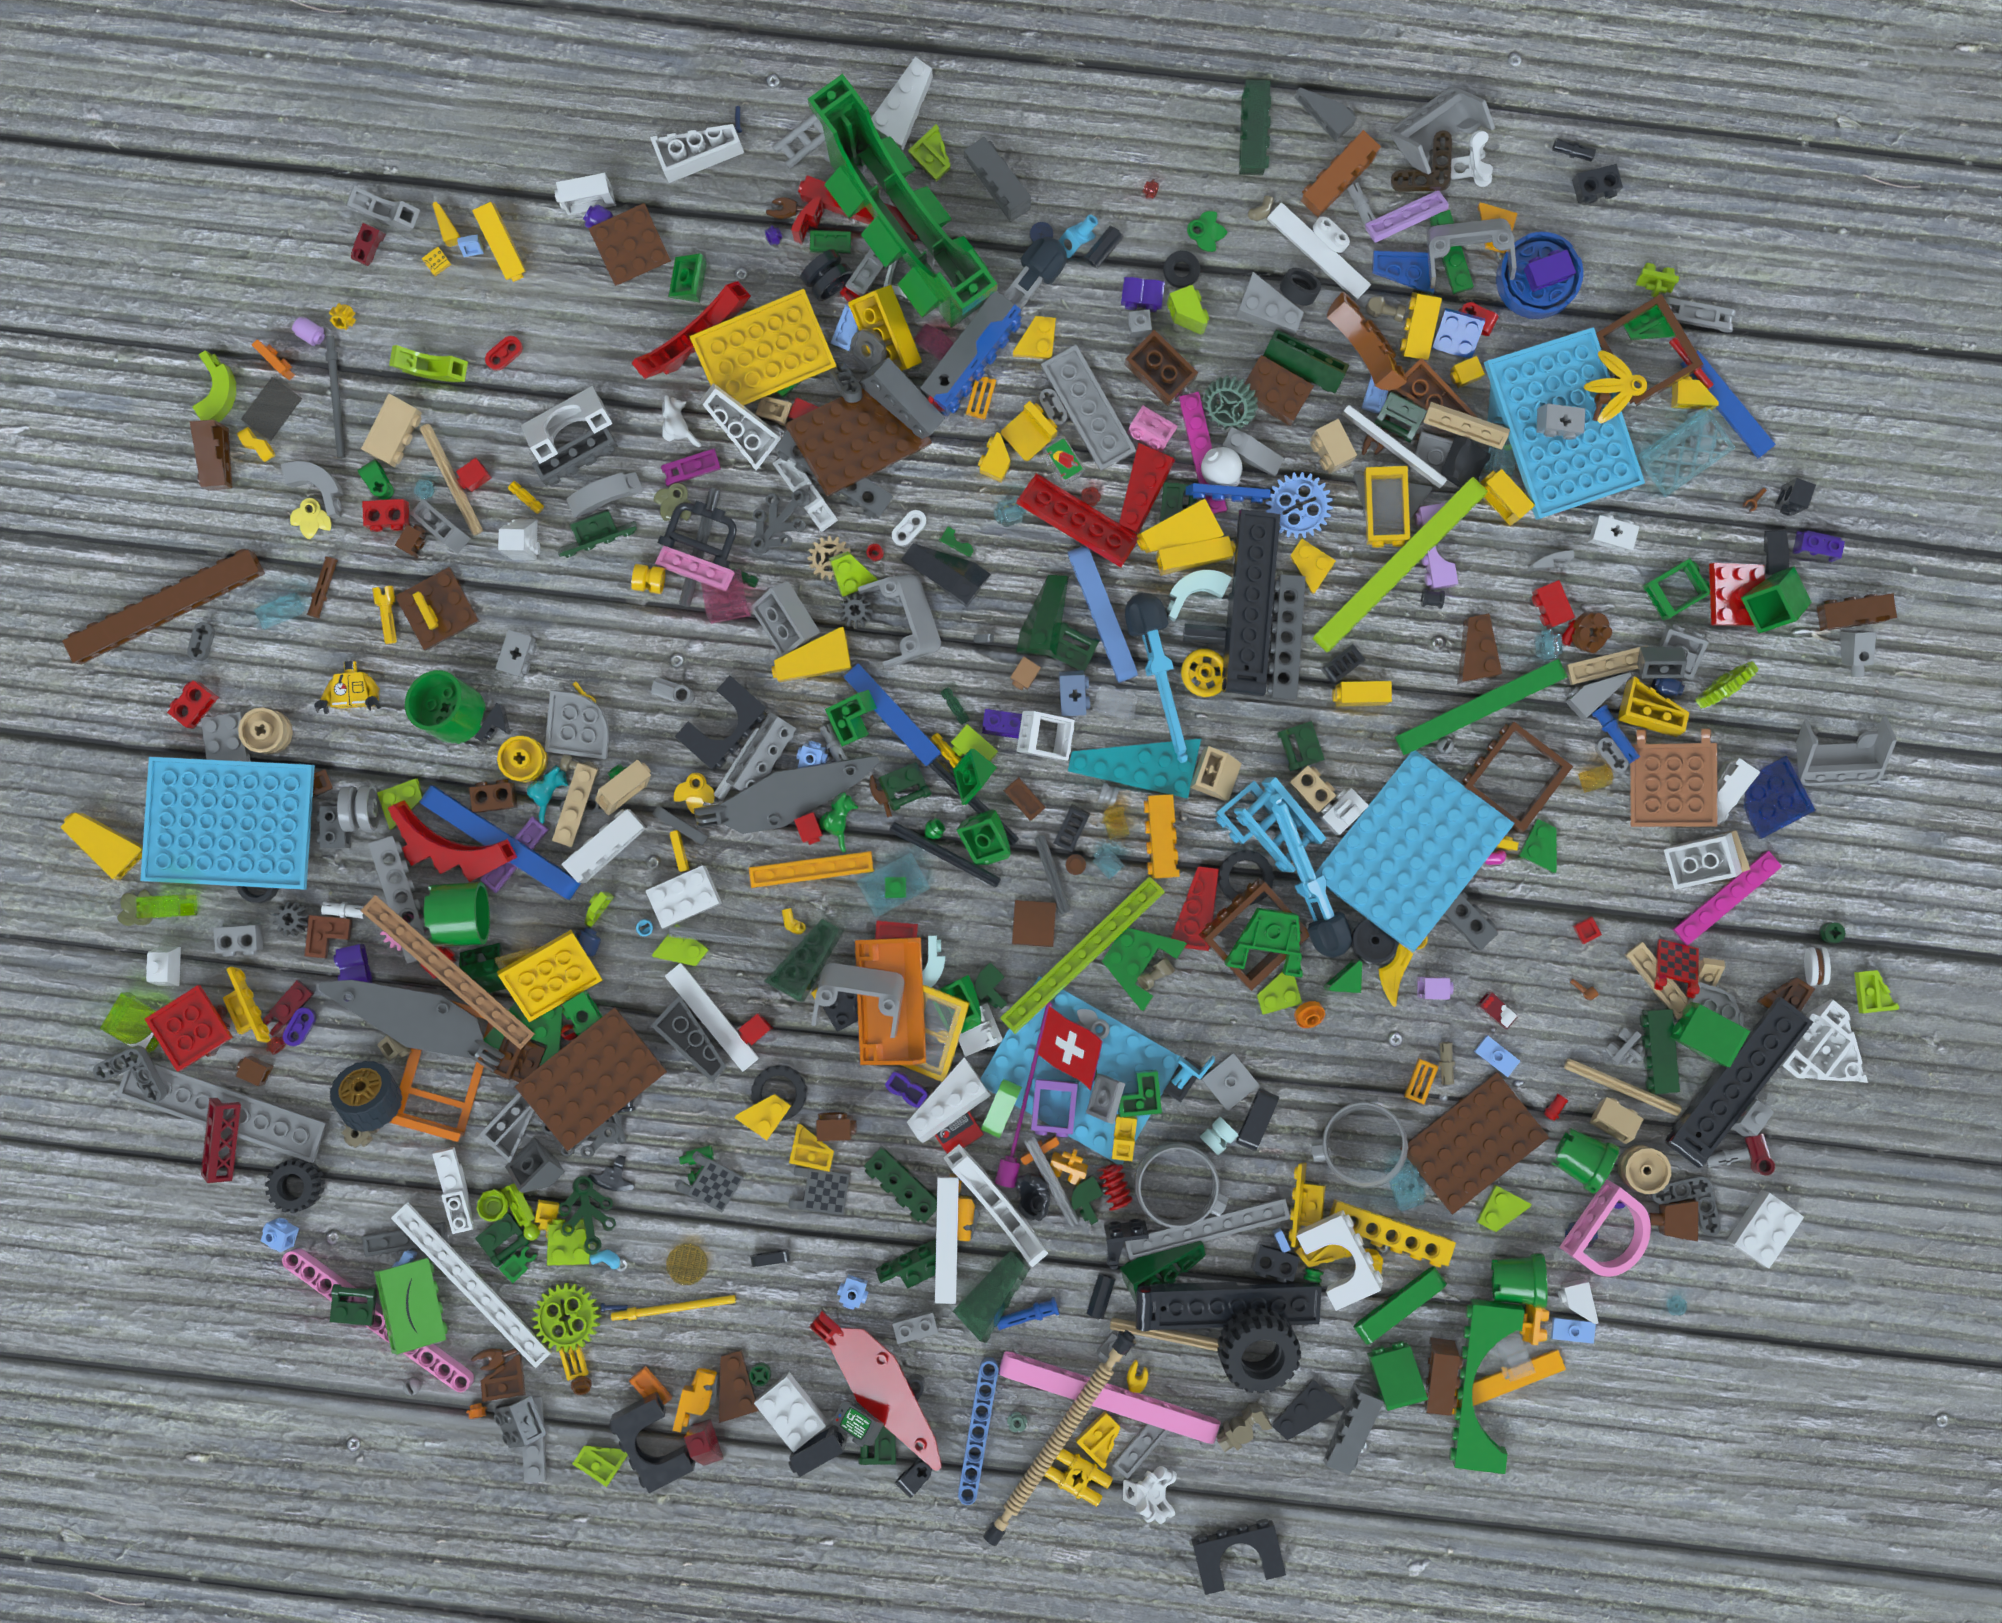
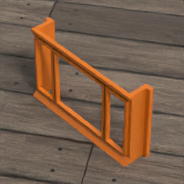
M452 1001L473 1016L483 1018L471 1006ZM489 1022L487 1024L484 1038L494 1027ZM411 1048L412 1052L409 1054L399 1087L402 1095V1105L397 1115L389 1123L459 1142L460 1137L464 1136L484 1066L476 1062L465 1102L411 1087L422 1053L420 1049ZM409 1094L462 1108L457 1128L404 1113Z

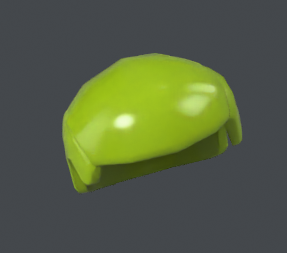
M495 1189L483 1192L477 1202L479 1216L488 1222L502 1219L508 1212L509 1203L507 1197L501 1191Z

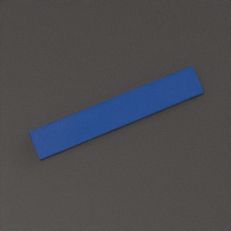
M1697 350L1696 352L1704 364V367L1701 369L1714 384L1708 390L1719 401V406L1716 409L1757 459L1760 458L1776 444L1699 350ZM1684 361L1680 364L1683 368L1687 367ZM1694 373L1689 375L1693 380H1699Z
M859 663L844 676V679L857 693L866 690L870 691L877 707L874 711L926 767L941 754L940 750Z

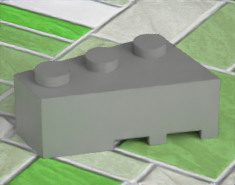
M1253 272L1236 317L1274 331L1277 329L1294 337L1304 312Z
M518 1092L479 1135L510 1163L535 1111Z

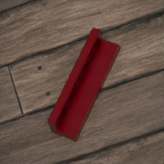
M218 1097L209 1098L201 1176L206 1183L228 1182L233 1179L241 1109L240 1102L222 1103ZM224 1109H234V1114L228 1120H225L223 1118ZM229 1126L232 1132L224 1140L221 1137V1132ZM227 1146L230 1148L229 1153L222 1159L219 1156V1151ZM225 1165L227 1167V1175L216 1176L217 1170Z

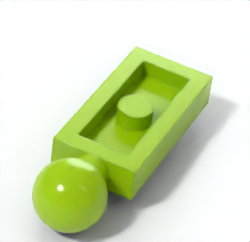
M515 1183L501 1189V1192L507 1197L509 1207L519 1227L522 1225L525 1227L523 1232L525 1238L536 1240L540 1235L538 1225L531 1222L535 1217L533 1216L531 1206L527 1204L524 1198V1193L519 1192Z

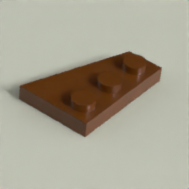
M742 1349L721 1356L719 1423L759 1411L754 1404L756 1396L749 1378Z

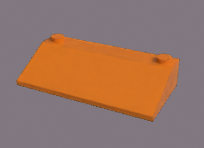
M921 938L855 940L856 966L897 972L905 980L898 1031L895 1038H890L893 1016H886L880 1012L878 1007L879 997L857 994L860 1065H916L926 1063Z

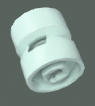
M1220 1116L1212 1123V1129H1206L1199 1136L1218 1156L1227 1148V1143H1232L1239 1136Z

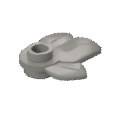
M1088 1009L1077 1011L1080 1020L1076 1022L1077 1024L1092 1031L1101 1040L1108 1036L1110 1031L1108 1023L1103 1019H1098L1094 1011ZM1101 1025L1103 1031L1097 1033L1095 1031L1096 1026Z

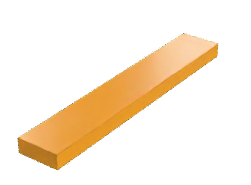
M871 851L749 867L751 888L874 872Z
M1554 1349L1475 1380L1472 1388L1473 1406L1566 1370L1559 1350Z

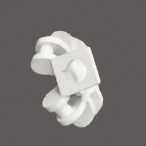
M1478 130L1471 135L1469 143L1470 156L1451 159L1452 180L1473 177L1475 183L1480 187H1485L1492 182L1493 167L1481 161V159L1485 158L1483 147L1488 141V134L1486 132ZM1457 163H1463L1464 165H1469V169H1466L1463 173H1457L1454 170V166Z
M1159 1466L1153 1473L1146 1471L1143 1482L1135 1483L1130 1480H1124L1123 1501L1136 1506V1511L1143 1516L1147 1523L1155 1519L1159 1524H1162L1166 1521L1167 1517L1172 1518L1175 1516L1173 1507L1165 1498L1166 1487L1173 1484L1177 1478L1175 1471H1167V1468ZM1129 1486L1134 1492V1496H1132V1498H1130L1128 1494ZM1157 1505H1161L1162 1511L1159 1510Z

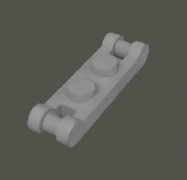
M1665 298L1671 310L1672 307L1678 308L1677 313L1673 314L1679 323L1718 329L1722 332L1733 331L1732 318H1735L1736 313L1734 309L1675 298ZM1720 316H1723V317H1724V321H1723V322H1722V321H1719Z

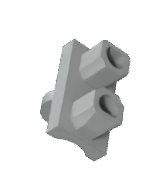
M1625 1027L1618 1037L1626 1044L1620 1048L1614 1042H1611L1605 1049L1616 1066L1627 1054L1629 1056L1625 1061L1628 1064H1631L1634 1059L1638 1062L1643 1060L1639 1055L1643 1048L1638 1045L1633 1050V1047L1642 1039V1035L1638 1031L1634 1033Z

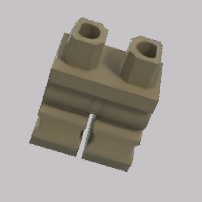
M1258 1401L1248 1403L1247 1407L1241 1411L1243 1416L1233 1417L1230 1423L1228 1420L1222 1423L1224 1429L1217 1434V1442L1224 1452L1232 1447H1235L1238 1451L1242 1448V1444L1250 1442L1253 1439L1252 1427L1255 1423L1259 1424L1262 1430L1273 1429L1269 1417Z

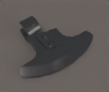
M618 1155L615 1159L614 1167L606 1166L603 1173L596 1174L591 1172L588 1175L592 1182L607 1190L628 1191L635 1187L634 1183L624 1180L622 1176L626 1156Z

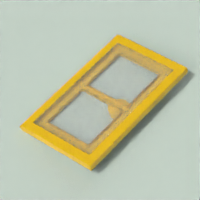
M923 984L926 1063L901 1066L943 1082L949 1074L970 1003Z

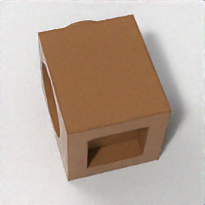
M1023 657L1010 677V680L1013 681L1012 685L1021 691L1023 688L1028 690L1041 667Z

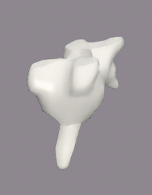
M665 395L664 402H662V414L665 417L662 427L664 439L670 442L674 439L688 438L693 445L701 447V443L688 430V426L681 414L686 401H681L674 397L670 399L668 395Z

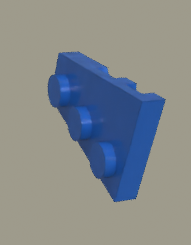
M1373 252V274L1430 295L1434 294V288L1431 289L1428 253Z

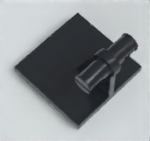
M1131 1219L1129 1222L1124 1223L1112 1221L1108 1225H1104L1108 1252L1107 1264L1112 1270L1118 1268L1124 1241L1149 1239L1145 1220Z

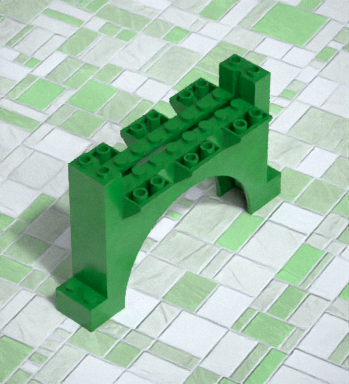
M842 73L808 98L809 108L822 124L830 164L835 170L824 186L848 218H851L864 207L868 209L874 220L861 233L863 239L885 268L903 257L911 270L898 283L899 288L922 318L939 306V313L950 328H952L984 304V300L997 291V282L988 272V267L965 236L952 240L943 231L942 227L952 219L929 187L925 186L914 191L911 189L905 178L914 172L915 168L891 136L883 139L880 138L871 119L868 107ZM857 165H866L892 203L903 215V218L925 245L928 252L931 253L940 268L955 286L954 289H952L941 272L938 274L934 272L927 262V252L920 253L881 200L878 185L872 188Z

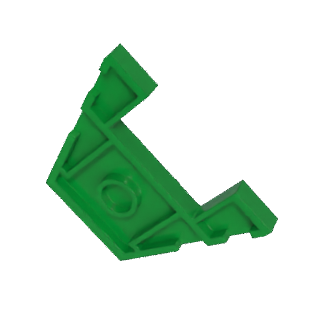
M1257 908L1224 964L1227 967L1244 969L1249 949L1287 954L1282 973L1287 976L1302 978L1299 916L1295 913Z
M1127 928L1116 938L1102 962L1139 1009L1144 1012L1154 996L1136 985L1138 982L1137 978L1143 974L1159 948L1178 959L1187 943Z
M515 1002L508 1011L535 1033L531 1039L547 1045L539 1065L541 1066L561 1050L562 1009L564 1008L557 1006L529 1022ZM493 1027L484 1038V1042L499 1050L505 1036Z

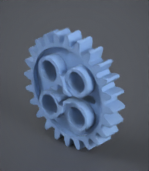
M1294 472L1292 479L1285 475L1284 483L1281 480H1277L1278 488L1272 486L1275 493H1270L1272 501L1266 502V505L1271 506V508L1266 510V512L1280 514V534L1287 531V538L1293 533L1295 539H1298L1299 534H1302L1303 538L1306 539V533L1309 532L1313 537L1314 529L1321 532L1319 525H1327L1324 518H1331L1327 511L1333 510V507L1327 505V503L1333 500L1332 498H1326L1330 494V490L1323 491L1326 484L1318 485L1319 477L1313 481L1312 474L1304 478V473L1301 472L1300 477L1297 478ZM1302 487H1307L1310 489V494L1307 497H1301L1299 490ZM1283 496H1289L1292 501L1290 505L1283 506L1280 504V499ZM1316 497L1315 501L1304 504L1303 510L1299 511L1296 508L1285 515L1282 514L1283 511L1294 508L1297 501L1304 503ZM1312 505L1319 508V512L1315 516H1310L1307 513V509ZM1293 514L1300 517V521L1296 525H1292L1288 521L1289 517Z

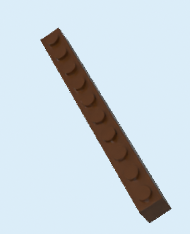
M249 549L238 550L234 553L235 556L229 559H220L216 562V565L210 568H202L197 571L198 574L192 577H184L174 586L163 587L160 590L161 592L156 595H147L142 598L141 602L129 604L123 608V611L111 613L105 616V620L99 623L93 622L86 626L87 629L81 632L75 631L70 633L68 638L62 640L72 663L82 665L265 575L255 552Z

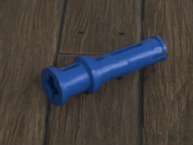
M1606 704L1591 715L1600 722L1603 732L1609 733L1630 764L1641 756L1618 726V719L1612 716L1608 710L1609 706Z
M1052 1297L1051 1300L1046 1302H1035L1033 1307L996 1317V1323L1000 1331L1034 1319L1042 1321L1044 1317L1054 1314L1058 1316L1060 1313L1056 1299Z

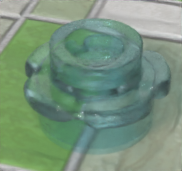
M418 480L416 487H414L415 495L419 496L420 499L430 498L434 493L433 483L430 480Z
M1675 1295L1667 1300L1666 1307L1671 1315L1681 1316L1687 1310V1303L1680 1296Z

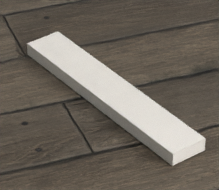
M1282 202L1267 217L1271 224L1355 301L1371 286L1364 277L1340 255L1328 247Z
M1348 405L1343 411V416L1438 488H1441L1447 481L1439 472L1353 407Z
M682 963L665 975L666 979L742 1072L759 1059L751 1047L740 1038L738 1031Z
M938 1177L935 1303L956 1304L959 1177Z

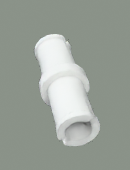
M323 902L321 908L322 915L340 916V918H365V914L360 911L364 906L348 905V902H342L341 904Z

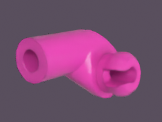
M1503 850L1493 852L1484 863L1487 865L1502 864L1505 861L1506 853Z

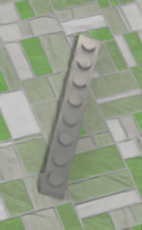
M1281 1198L1222 1213L1220 1217L1216 1215L1207 1217L1190 1227H1168L1149 1232V1239L1125 1241L1129 1259L1133 1260L1193 1242H1203L1291 1218L1286 1199Z

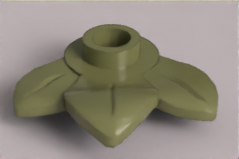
M675 483L669 488L660 489L653 499L655 503L661 504L660 514L664 521L671 519L676 506L685 502L691 503L688 499V490L681 483ZM675 490L680 491V497L674 495ZM683 511L680 517L687 521L692 512Z
M143 889L138 896L131 893L123 894L120 901L123 911L117 916L118 921L126 926L134 924L144 926L149 924L154 917L153 911L150 909L152 897H149L151 896L150 893Z

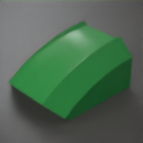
M991 809L970 816L962 821L956 829L976 865H989L1008 859L1011 855L1008 839L996 810Z
M969 975L938 989L941 992L970 1003L961 1033L981 1024L980 1005ZM933 1001L949 1032L955 1009Z

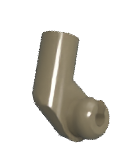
M1264 196L1262 206L1255 209L1251 208L1248 211L1249 219L1260 221L1267 218L1270 214L1274 198Z

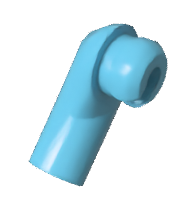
M608 1249L590 1255L592 1265L604 1262L611 1269H617L621 1264L619 1256Z

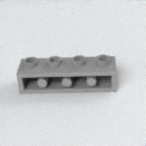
M770 712L726 782L739 791H743L770 775L774 763L782 756L783 749L794 737L796 728Z

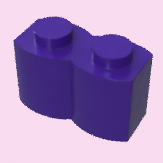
M1124 277L1121 305L1125 306V309L1136 310L1140 307L1150 310V312L1161 310L1165 282Z
M364 944L336 949L334 963L340 969L338 981L356 980L372 983V975Z
M894 1070L885 1083L886 1088L891 1093L902 1096L906 1103L916 1108H920L928 1096L927 1090L922 1085L911 1082L909 1077L900 1071Z

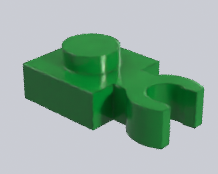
M529 1246L522 1249L519 1258L514 1253L499 1267V1270L512 1284L529 1269L525 1263L532 1262L537 1257L536 1254L530 1258L526 1257L525 1252L530 1248Z

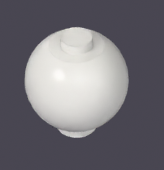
M1227 447L1210 449L1201 463L1203 478L1209 485L1238 486L1242 473V461L1239 455Z

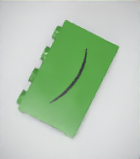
M423 1257L416 1261L374 1271L392 1354L398 1355L446 1340L447 1326L445 1322H442L441 1314L443 1313V1307L437 1299L436 1293L439 1290L437 1282L433 1281L432 1273H434V1266L432 1261H429V1258Z

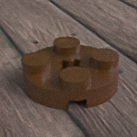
M1587 611L1582 613L1576 619L1573 628H1576L1575 635L1572 634L1573 643L1579 650L1596 653L1605 645L1607 639L1612 636V628H1610L1607 617L1599 612ZM1593 628V633L1589 636L1591 633L1590 629Z

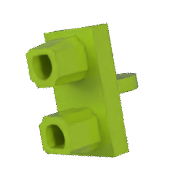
M1646 263L1636 280V285L1652 290V297L1658 296L1659 292L1672 293L1674 286L1679 281V276L1675 275V269L1666 267L1662 272L1655 271L1656 266L1654 264Z

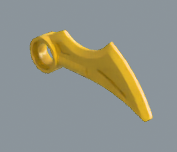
M1427 936L1418 946L1417 949H1422L1426 946L1428 941ZM1400 943L1392 962L1378 969L1382 988L1394 1007L1397 1006L1401 979L1414 954Z

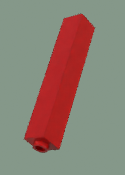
M808 175L805 181H801L798 192L802 201L809 203L816 196H819L822 199L824 209L846 216L824 186L825 181ZM884 203L909 238L916 241L918 236L903 218L897 207ZM866 207L851 217L868 225L874 220Z

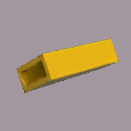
M489 202L472 210L505 279H511L512 282L524 278L523 273L527 271L496 205Z
M1203 499L1138 534L1137 543L1142 551L1145 550L1146 553H1151L1160 549L1219 538L1224 534L1206 499Z
M1229 536L1160 549L1156 554L1160 576L1232 559L1236 548L1234 541H1230Z
M840 627L774 660L775 666H771L773 678H777V681L781 683L851 670L844 627Z
M75 812L69 814L64 819L65 823L60 827L112 879L121 880L142 859V844L84 813Z

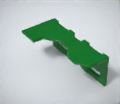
M947 527L939 541L970 558L974 551L971 544L958 542L954 537L955 530Z

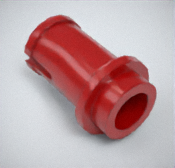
M1574 619L1568 623V628L1558 639L1568 647L1573 642L1572 634L1575 635L1576 628H1573L1576 620Z
M1557 1093L1548 1109H1544V1115L1552 1121L1559 1119L1558 1115L1566 1103H1568V1100Z

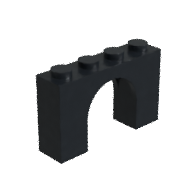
M730 675L716 691L736 709L738 724L735 731L725 739L713 740L705 736L688 721L675 735V738L711 770L721 769L727 762L725 758L729 753L734 754L741 746L739 742L743 738L747 739L753 733L755 724L757 722L762 723L768 716L766 712L769 709Z
M657 1392L612 1414L609 1423L611 1432L614 1435L617 1434L620 1440L621 1450L624 1453L626 1452L630 1458L629 1464L631 1468L639 1474L641 1486L646 1488L648 1493L694 1471L696 1463L690 1458L686 1445L660 1457L648 1455L639 1447L637 1434L644 1427L665 1417L666 1407Z
M1261 1519L1253 1525L1240 1524L1236 1526V1529H1220L1215 1532L1216 1534H1200L1195 1539H1191L1205 1595L1225 1590L1220 1570V1559L1228 1547L1238 1543L1250 1545L1259 1553L1266 1580L1286 1576L1272 1520Z

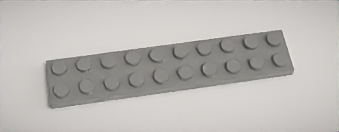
M130 1056L131 1060L138 1058L136 1056ZM154 1062L153 1064L166 1087L167 1095L157 1103H150L142 1093L131 1069L124 1073L117 1096L206 1126L209 1098L218 1097L222 1103L240 1102L238 1138L311 1163L316 1159L328 1122L183 1072H177L174 1069ZM143 1069L142 1074L144 1078L149 1079L148 1071ZM224 1109L223 1118L228 1120L234 1114V1109ZM227 1126L222 1132L230 1135L232 1129Z

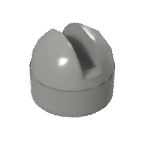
M1444 737L1438 740L1436 748L1441 754H1448L1453 750L1454 743L1450 738ZM1449 741L1450 743L1448 747L1446 748V750H1443L1442 748L1445 746L1446 742Z
M409 1378L403 1385V1391L409 1396L416 1395L421 1390V1382L417 1378ZM408 1383H410V1386H411V1389L413 1390V1392H411V1390H410V1388H409V1386H408Z

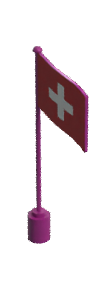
M1051 1002L1045 1008L1011 1153L1006 1155L1005 1158L1000 1159L995 1183L1004 1187L1015 1188L1016 1178L1018 1177L1021 1163L1017 1161L1018 1158L1014 1157L1038 1055L1053 1067L1078 1079L1090 1090L1092 1089L1103 1041L1092 1031L1064 1017L1051 1007Z

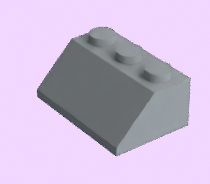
M788 581L770 588L750 607L781 657L808 644L821 633Z

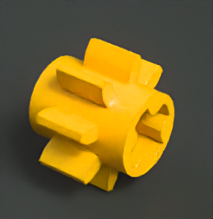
M338 303L329 312L332 315L330 321L338 329L347 330L356 321L353 318L356 313L346 304L341 305Z

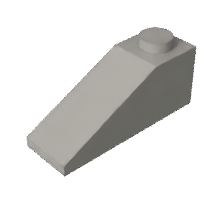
M1231 427L1222 447L1234 450L1239 455L1241 461L1274 477L1284 460L1282 456L1233 427Z
M424 499L410 513L435 537L457 554L471 539Z
M1626 673L1580 688L1576 686L1567 694L1569 698L1565 702L1581 719L1587 718L1632 675Z

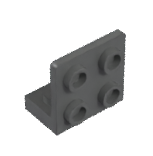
M528 1396L510 1406L494 1409L495 1422L500 1426L503 1433L502 1440L509 1448L527 1446L547 1435L532 1396Z

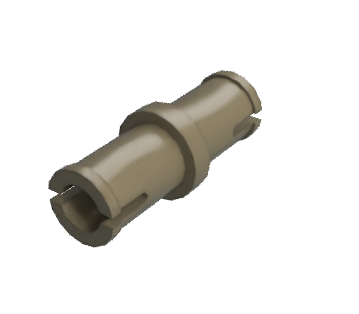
M1440 1042V1061L1438 1062L1439 1066H1441V1084L1452 1085L1455 1084L1453 1042Z

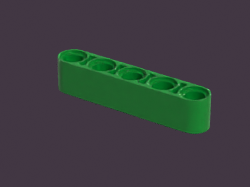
M1432 1266L1361 1318L1353 1328L1364 1343L1368 1345L1446 1287L1447 1282L1435 1266Z

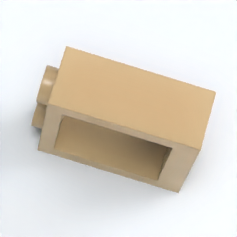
M636 760L598 790L595 801L609 816L647 787L651 777L650 769L645 763L641 764L639 760Z

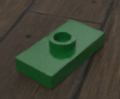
M810 230V253H823L827 250L835 249L840 254H851L852 233L848 231Z

